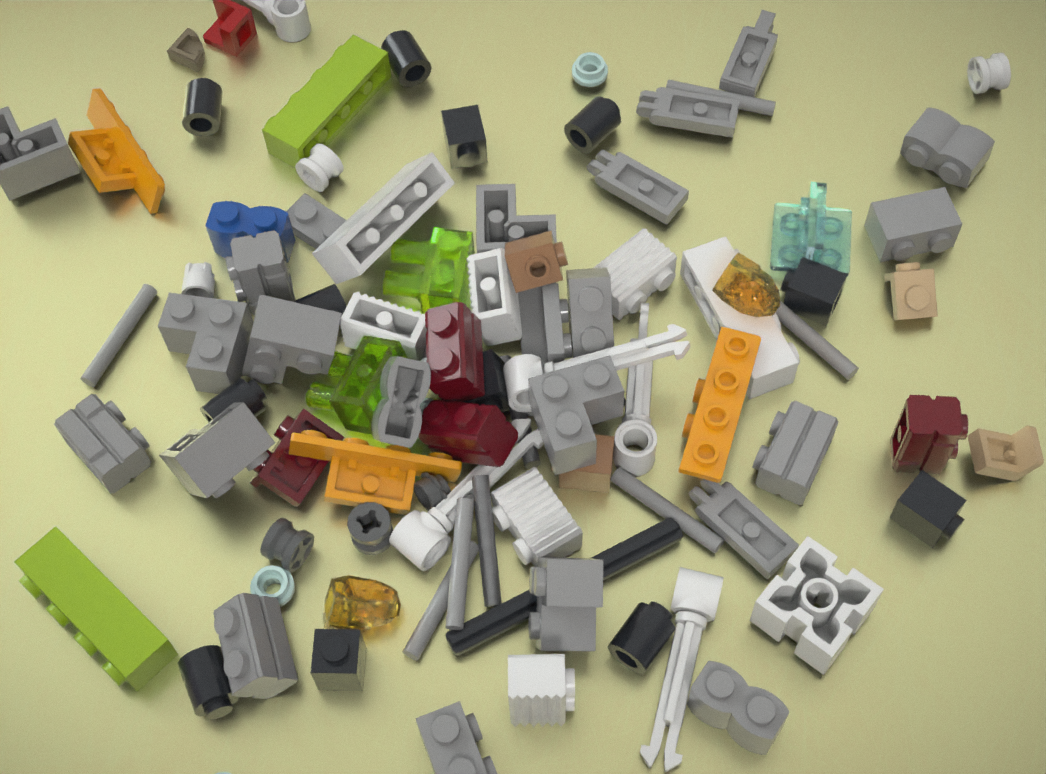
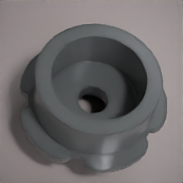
M428 472L421 474V479L414 483L413 488L419 502L427 511L432 507H436L451 492L448 483L440 474L433 476Z

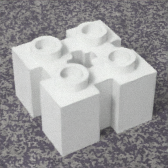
M807 536L787 561L782 578L776 575L755 601L749 621L778 642L785 634L796 641L798 644L794 654L824 675L844 649L851 633L855 635L873 611L884 589L855 568H852L848 575L842 573L834 567L838 556ZM816 603L820 605L822 608H817L813 605Z

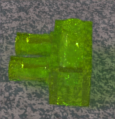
M434 227L432 238L428 242L398 238L391 246V263L416 264L425 266V269L421 274L399 273L386 270L383 280V295L418 299V302L421 303L422 314L427 309L454 302H463L466 305L469 291L468 285L470 283L466 259L469 255L475 254L473 232Z
M363 336L354 355L334 351L327 376L339 377L340 380L336 387L313 382L310 385L312 390H308L306 393L307 406L313 409L335 411L346 430L372 435L371 423L373 413L377 404L382 399L380 391L382 370L390 357L408 358L400 341Z

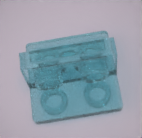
M811 182L808 197H801L799 204L775 203L770 254L771 270L787 272L789 269L796 271L802 257H805L849 275L852 211L850 209L826 207L827 183Z

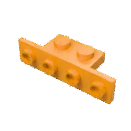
M92 89L86 116L95 129L70 132L68 138L69 147L99 193L134 188L150 214L157 213L161 197L165 193V183L162 176L156 172L148 160L146 152L140 148L132 136L130 128L124 124L116 112L114 104L108 100L102 89Z
M721 326L706 380L698 378L692 400V402L698 403L695 415L688 413L682 437L688 440L680 463L679 473L716 483L721 482L760 346V336Z
M304 430L301 434L292 433L290 439L289 454L331 461L324 502L354 507L366 502H375L384 506L389 513L407 515L410 512L415 476L421 477L423 472H428L433 476L440 474L446 481L456 483L462 468V462L454 461L450 455L433 452L426 456L411 453L410 449L398 445H389L386 448L369 446L367 441L359 438H345L343 441L328 439L325 434L313 430Z

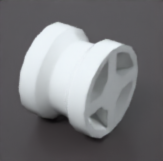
M994 53L987 59L977 56L969 60L967 69L968 81L971 90L975 94L985 93L989 88H994L995 90L1008 88L1011 80V68L1009 60L1004 53Z
M320 143L311 149L308 158L300 159L295 165L296 172L304 183L318 192L324 191L329 185V179L331 177H338L344 169L339 157L330 148Z

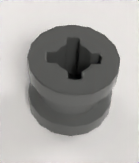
M366 502L359 504L351 511L348 516L347 526L354 547L365 555H377L387 550L391 545L389 539L393 528L389 513L384 506L375 502ZM371 521H373L371 526H368L367 528L362 527L363 525L365 526L366 524L371 523Z
M280 518L267 531L261 544L260 553L269 560L278 559L281 561L283 568L294 572L303 565L309 556L314 544V535L307 530L298 531L294 529L291 521Z

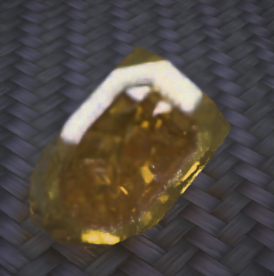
M739 252L728 264L712 289L723 302L738 312L749 316H773L780 306L779 289L773 278L764 272L760 265Z
M350 575L331 578L324 600V628L360 629L361 633L373 626L388 624L398 617L400 613L401 601L398 592L391 586L378 580Z

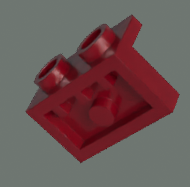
M304 408L295 418L287 415L273 434L279 441L272 451L266 450L269 457L253 469L256 474L250 481V484L256 488L260 484L264 485L294 507H298L329 461L289 454L291 434H301L304 430H313L325 434L328 439L343 441L345 438Z

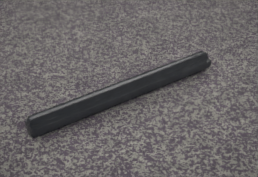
M667 518L591 558L603 560L604 581L681 541L683 534L679 524L672 518ZM529 589L465 622L462 630L447 631L445 636L451 651L455 655H461L529 620V613L537 612V596L530 594Z

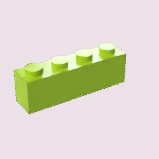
M353 34L343 45H340L335 50L333 56L321 68L312 74L311 79L290 97L288 103L266 122L262 132L268 153L295 168L296 163L300 159L310 156V151L316 144L320 143L328 146L392 77L388 52Z
M56 526L14 561L24 573V576L18 580L35 599L43 594L51 602L45 609L63 628L68 623H71L79 631L73 638L90 657L98 651L107 660L101 668L119 687L127 681L138 692L178 655L166 636Z

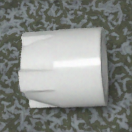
M189 262L186 264L181 294L213 298L215 274L212 273V265L207 262L194 264Z

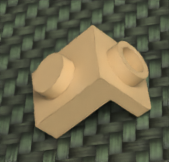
M920 262L895 264L896 272L884 274L885 282H891L894 320L938 317L934 268L920 270Z
M1027 425L1012 435L978 428L967 435L975 474L1016 481L1044 463L1036 427Z

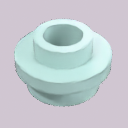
M587 52L581 54L572 66L573 79L585 87L598 86L608 76V66L597 53Z
M270 565L261 568L254 575L250 584L251 594H256L259 597L278 598L279 606L282 607L292 598L295 591V583L288 570L280 566ZM271 584L281 585L278 592L274 594L266 593L268 586Z

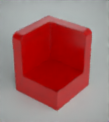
M213 0L218 19L203 34L204 42L238 57L257 35L252 11L231 0Z

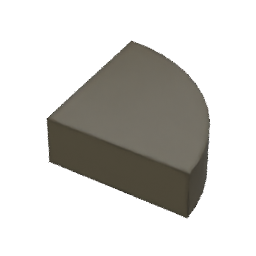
M187 28L167 50L170 60L196 72H199L205 60L203 45L197 33L190 28Z

